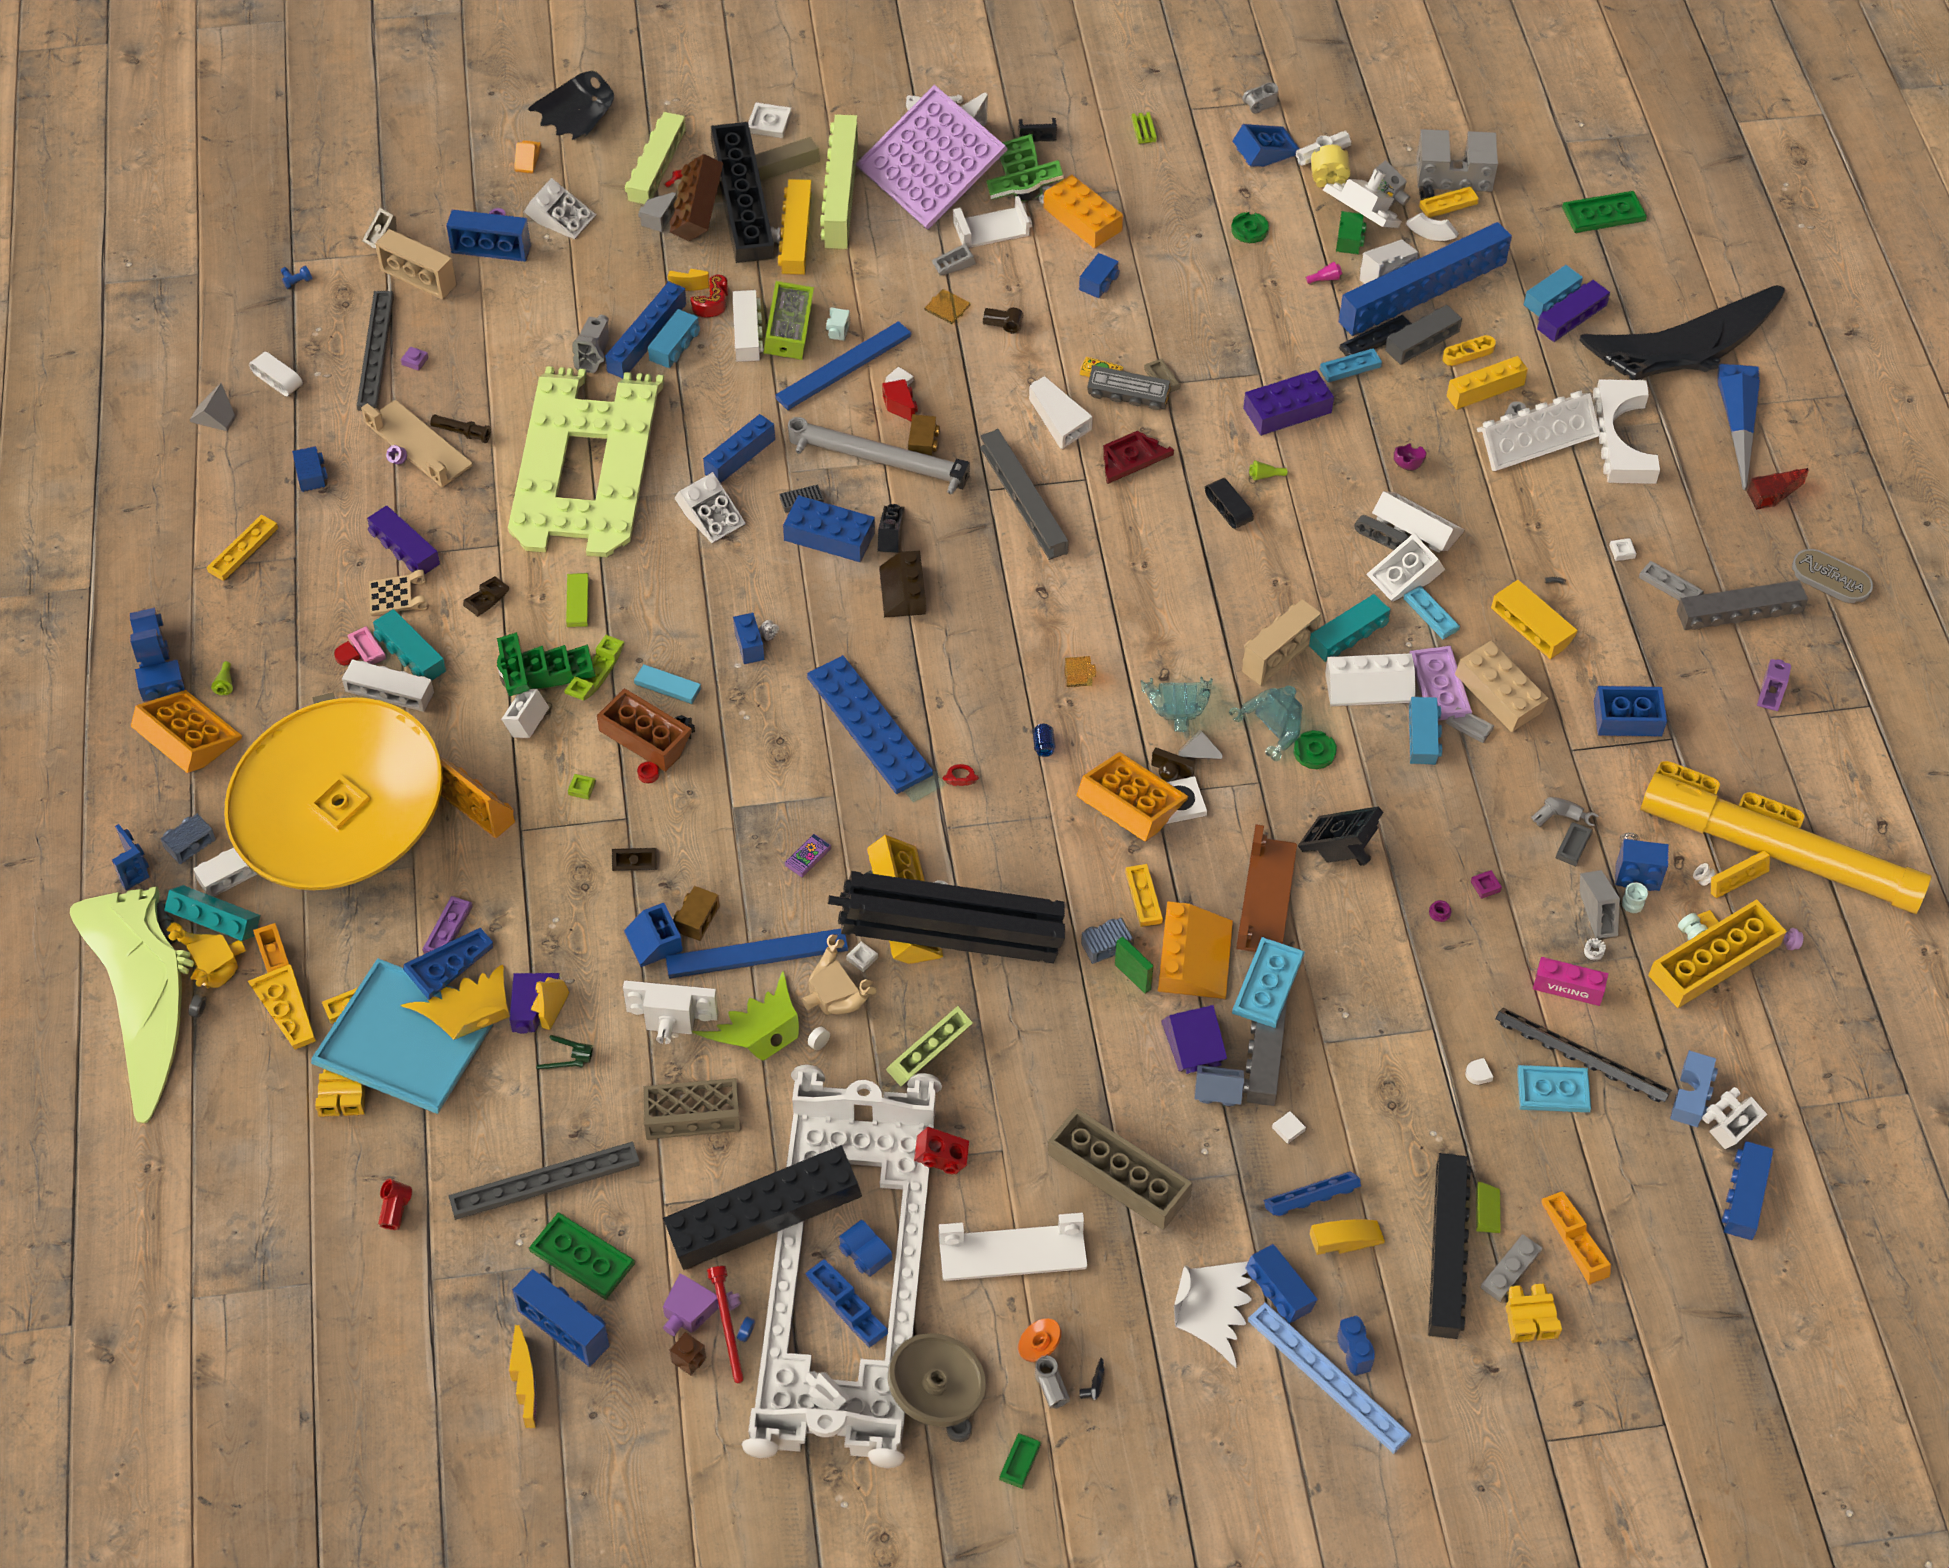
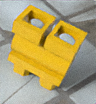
M324 1069L323 1073H319L318 1098H316L315 1104L319 1117L340 1116V1109L344 1116L364 1115L365 1085Z
M1545 1284L1532 1285L1530 1288L1531 1296H1524L1521 1286H1511L1508 1290V1302L1505 1308L1508 1315L1512 1343L1533 1341L1535 1335L1537 1341L1558 1339L1562 1327L1560 1320L1557 1319L1553 1294H1548Z

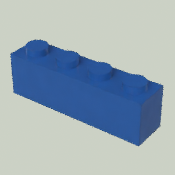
M761 414L757 415L703 458L705 475L707 476L713 472L721 484L775 441L774 423Z
M1745 1141L1742 1149H1737L1734 1162L1738 1163L1737 1169H1733L1730 1182L1734 1183L1733 1189L1729 1188L1726 1202L1730 1203L1729 1209H1725L1722 1216V1223H1725L1724 1233L1753 1240L1758 1228L1774 1149Z

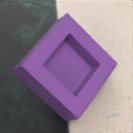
M410 347L401 358V364L419 371L429 358L428 352Z

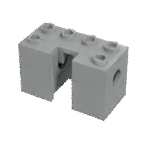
M1421 129L1416 156L1417 188H1420V186L1426 187L1429 184L1432 185L1433 189L1459 190L1471 186L1473 191L1492 192L1498 166L1496 133L1468 131L1461 169L1453 168V161H1450L1449 130Z

